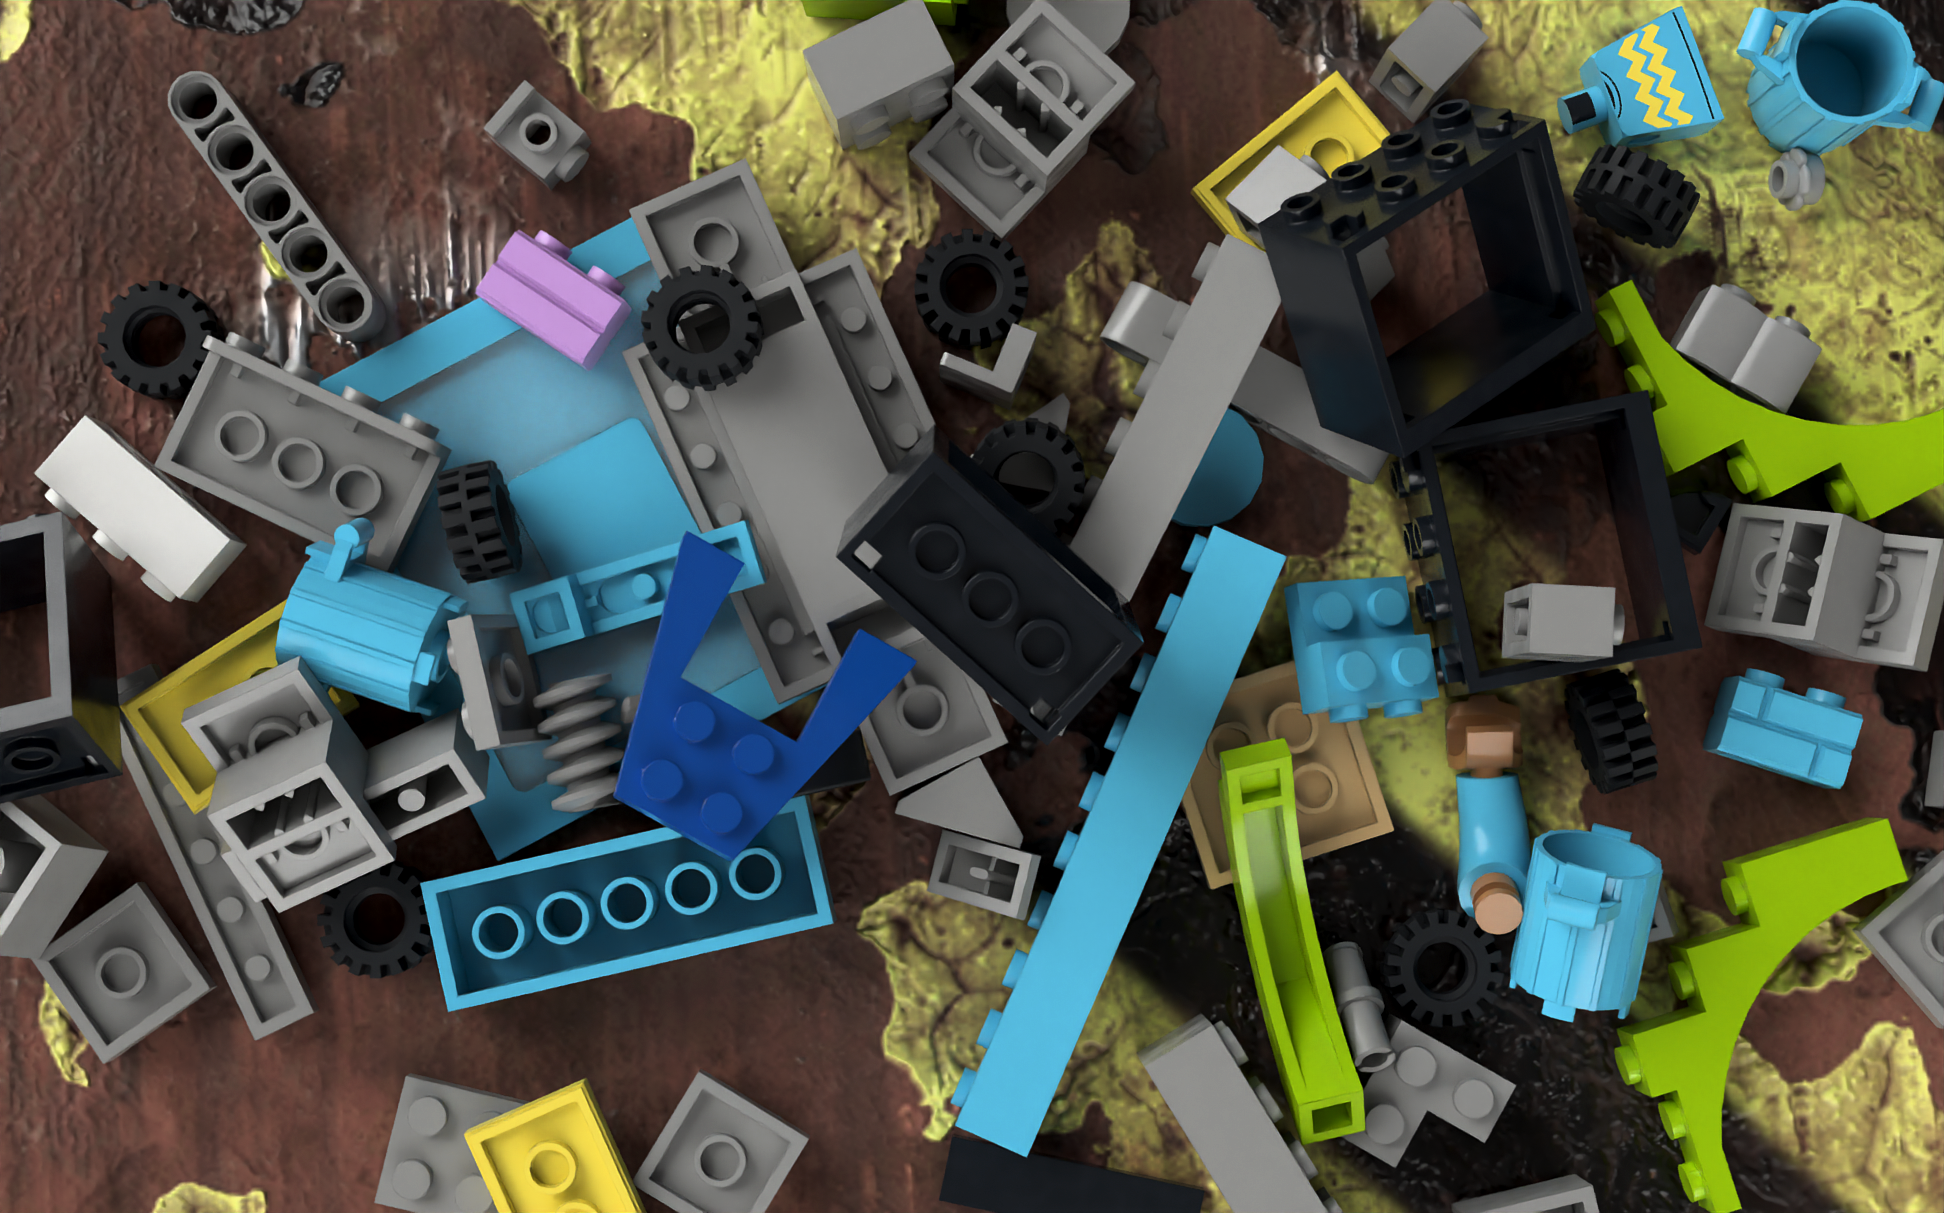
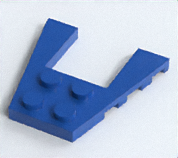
M686 531L680 541L679 552L671 582L668 586L653 650L650 654L644 684L633 718L613 797L731 862L915 666L917 660L866 631L859 629L854 634L797 741L765 725L681 678L744 565V562Z

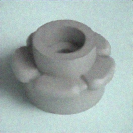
M1792 148L1790 152L1783 153L1780 160L1773 163L1769 172L1768 184L1771 195L1774 198H1778L1779 203L1785 205L1789 211H1797L1803 205L1817 203L1822 196L1825 186V168L1822 159L1816 154H1806L1801 148Z

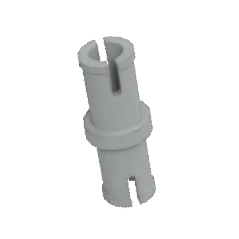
M1347 941L1331 945L1322 953V957L1335 997L1334 1002L1341 1025L1344 1026L1352 1051L1354 1066L1361 1072L1382 1070L1391 1065L1395 1060L1396 1054L1391 1047L1381 1017L1385 1007L1381 993L1378 989L1371 986L1362 958L1363 953L1358 944Z

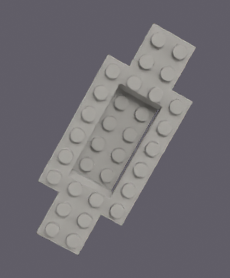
M746 158L629 209L660 280L668 274L672 279L680 276L679 269L690 266L692 271H700L701 265L713 266L714 270L719 273L724 269L732 273L738 282L744 283L759 308L764 329V335H761L762 349L760 355L754 356L752 360L753 368L747 375L741 372L735 377L737 382L728 387L725 383L716 385V390L704 391L699 386H695L694 390L683 387L680 382L672 381L661 371L653 361L644 342L622 351V354L701 532L705 533L740 521L749 520L767 583L729 595L777 703L780 705L827 684L854 634L859 629H862L917 660L915 666L859 725L890 796L1007 744L1008 741L985 690L836 558L846 520L935 424L857 248L798 273ZM701 304L687 310L678 321L679 327H676L677 340L687 351L697 354L708 353L720 347L727 339L730 331V320L727 313L720 307L712 304ZM866 541L855 551V555L869 568L882 556Z

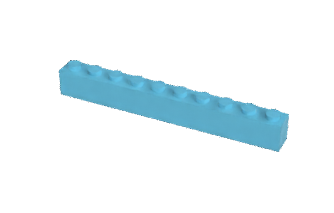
M1217 526L1212 527L1208 538L1195 534L1181 567L1182 570L1192 574L1182 598L1170 593L1155 627V629L1166 633L1156 657L1144 653L1129 687L1140 692L1131 716L1119 712L1104 745V748L1115 752L1105 776L1093 771L1078 807L1089 811L1079 835L1067 831L1053 863V867L1064 872L1054 895L1044 890L1041 891L1027 923V926L1038 930L1029 953L1027 954L1016 949L1001 985L1012 989L1003 1013L992 1008L990 1009L976 1041L977 1045L987 1049L978 1071L976 1072L965 1067L950 1103L961 1108L955 1126L1024 1157L1028 1156L1287 556Z

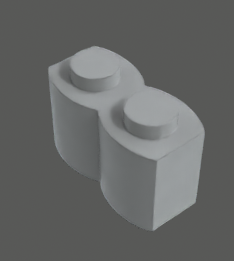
M1712 284L1700 291L1669 345L1688 363L1718 385L1759 406L1786 414L1822 350L1809 339L1811 335L1809 329L1789 317L1777 316L1775 320L1767 317L1754 306L1756 299L1750 293L1735 285L1722 284L1721 287Z

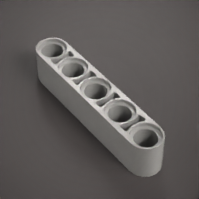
M190 71L179 76L172 83L168 93V107L172 116L324 325L343 339L351 342H365L374 338L382 330L386 321V308L381 297L241 103L211 74L203 71ZM216 95L217 104L214 111L208 117L194 119L193 110L196 103L204 96ZM253 145L254 155L251 162L240 170H231L229 160L232 153L240 146ZM279 195H289L290 208L288 213L277 221H267L266 208L268 203ZM325 245L327 248L325 264L317 271L305 273L302 269L304 254L313 246ZM361 295L364 299L362 315L358 320L350 324H341L338 318V310L341 303L350 296Z
M1131 281L1128 283L1099 338L1113 350L1146 367L1149 359L1162 364L1173 340L1163 336L1162 333L1178 302L1153 288ZM1261 346L1258 347L1228 408L1241 414L1248 423L1360 482L1374 484L1390 453L1322 428L1303 369Z

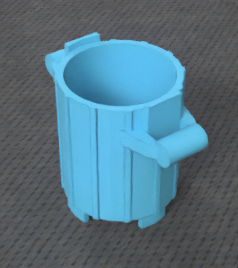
M1838 0L1818 10L1814 9L1809 14L1790 11L1773 12L1765 8H1754L1736 51L1743 58L1751 60L1755 66L1751 72L1746 93L1749 94L1747 105L1750 107L1752 117L1759 128L1758 131L1770 141L1768 146L1781 153L1790 152L1792 148H1801L1806 154L1820 156L1840 146H1845L1873 125L1899 129L1910 127L1917 131L1928 132L1931 130L1944 98V83L1934 80L1925 68L1914 61V58H1916L1915 51H1913L1910 39L1903 28L1904 25L1901 21L1898 22L1890 13L1878 7L1879 5L1876 3ZM1775 25L1783 27L1778 42L1764 55ZM1913 101L1908 115L1902 113L1901 111L1909 107Z
M362 517L356 518L336 529L334 533L335 545L320 540L306 547L305 554L311 555V557L304 564L290 590L279 622L275 647L278 666L301 655L327 694L331 686L410 713L419 712L432 716L440 709L441 703L429 699L437 683L444 678L450 666L447 655V641L450 638L447 621L458 618L459 612L468 607L469 601L460 599L455 594L365 565L369 541L373 538L375 529L370 520Z
M1594 823L1591 832L1577 829L1550 830L1535 838L1522 901L1523 917L1521 923L1517 926L1510 962L1511 979L1509 987L1515 989L1519 985L1528 993L1544 999L1541 1014L1572 1023L1576 1008L1589 1011L1618 1009V1018L1625 1019L1629 1015L1631 1002H1635L1663 874L1659 857H1656L1642 846L1631 843L1632 832Z

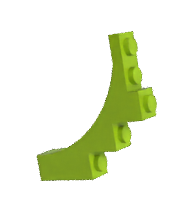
M1632 280L1608 291L1594 302L1599 310L1595 314V321L1600 334L1610 347L1617 345L1628 367L1624 370V377L1630 392L1648 390L1666 477L1726 448L1731 458L1727 461V468L1731 479L1743 494H1750L1754 503L1775 496L1822 472L1827 481L1823 486L1824 493L1834 512L1845 514L1860 522L1871 520L1944 483V408L1905 421L1874 425H1837L1803 420L1774 412L1745 400L1718 385L1682 358L1661 337Z
M1865 817L1723 861L1727 878L1721 880L1722 894L1730 912L1734 916L1739 915L1742 923L1669 945L1675 961L1668 964L1669 978L1680 1000L1687 999L1689 1006L1617 1028L1622 1046L1615 1048L1614 1054L1624 1082L1627 1085L1634 1084L1636 1091L1652 1098L1664 1094L1666 1101L1659 1102L1658 1108L1668 1136L1671 1140L1678 1139L1685 1159V1163L1678 1165L1682 1186L1692 1203L1698 1201L1700 1207L1711 1213H1729L1742 1209L1722 1148V1106L1731 1057L1747 1013L1773 971L1810 931L1837 911L1864 896L1908 881L1888 818Z

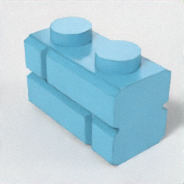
M1747 668L1745 677L1732 676L1724 678L1713 709L1714 714L1710 719L1702 745L1703 750L1824 789H1841L1852 759L1851 752L1855 748L1863 722L1861 714L1844 709L1845 697L1816 688H1808L1806 696H1801L1783 690L1785 682L1783 677L1752 668Z

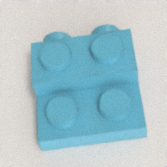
M1405 576L1302 582L1284 588L1303 715L1328 712L1330 723H1343L1369 718L1368 709L1383 708L1384 718L1406 717L1423 713L1422 702L1439 697L1430 635L1414 634Z

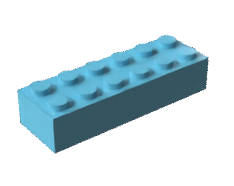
M809 795L791 798L731 862L670 828L663 827L420 883L448 1012L834 924L837 920Z

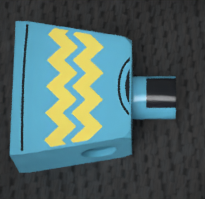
M1682 6L1670 10L1591 55L1579 69L1580 78L1585 89L1560 97L1557 100L1560 120L1569 134L1598 125L1605 144H1611L1616 149L1618 145L1633 148L1697 137L1708 133L1724 119Z

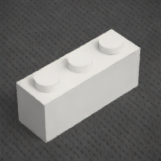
M87 415L79 421L34 473L50 487L44 496L56 508L74 520L82 514L98 528L92 536L94 540L106 551L122 561L128 555L146 569V572L140 577L141 580L155 593L169 602H172L176 596L179 599L198 602L247 546L246 543L161 470L155 468L154 464L106 423Z

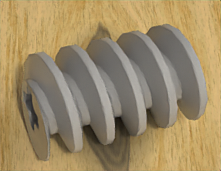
M611 673L549 684L547 691L533 698L534 708L554 711V715L537 724L538 732L540 734L557 736L559 739L542 750L543 759L563 762L562 767L547 775V782L549 785L566 787L568 789V792L551 801L552 810L574 813L623 804V802L613 797L619 772L610 771L609 766L623 758L625 749L605 745V740L622 731L620 723L603 721L600 717L601 714L615 707L617 702L616 698L596 695L595 690L612 680Z

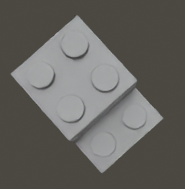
M1035 0L953 86L952 108L909 152V159L987 231L995 233V238L998 241L1003 242L1087 153L1090 135L1131 93L1136 82L1047 0Z
M1733 503L1704 625L1722 632L1772 638L1815 656L1927 672L1944 601V539L1884 533L1841 513Z
M301 655L184 709L181 724L217 772L207 817L278 913L395 861L396 843L363 798L369 753Z

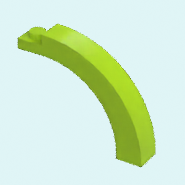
M1284 737L1219 752L1222 779L1218 780L1220 806L1241 924L1268 1036L1301 1145L1365 1131L1363 1088L1344 1036L1330 988L1306 883L1297 825L1292 755Z

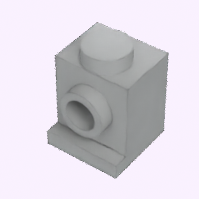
M526 80L521 83L484 127L486 133L498 147L550 190L560 180H563L565 183L572 180L584 167L589 158V153L586 149L592 142L586 132L539 94ZM541 126H547L551 129L550 138L544 144L535 145L530 142L531 137Z

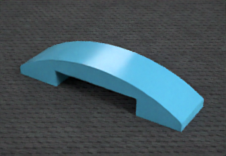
M749 520L696 535L744 562L728 594L767 583ZM680 541L509 593L527 655L662 615L668 586L671 582L679 552Z

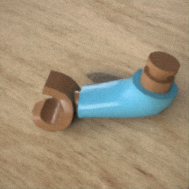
M1470 695L1468 701L1449 704L1445 710L1448 766L1456 770H1471V772L1456 775L1459 813L1457 891L1461 907L1468 916L1476 919L1477 924L1482 930L1490 934L1501 935L1516 929L1522 921V901L1531 861L1528 821L1519 776L1514 772L1503 771V769H1513L1523 765L1520 708L1498 701L1496 695Z

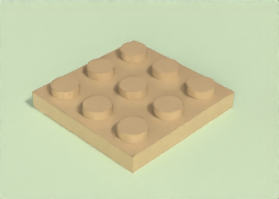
M1295 660L1233 680L1181 800L1209 889L1233 883L1218 789V780L1222 779L1219 752L1285 737L1292 755L1295 805L1302 860L1394 831L1359 721L1330 723L1328 712L1303 715Z

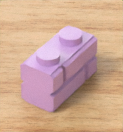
M518 229L499 254L496 263L492 264L477 286L475 294L486 304L587 371H590L608 347L610 340L615 337L630 315L631 307L625 299L620 297L625 286L594 265L586 274L567 262L572 251L546 232L540 230L535 239Z

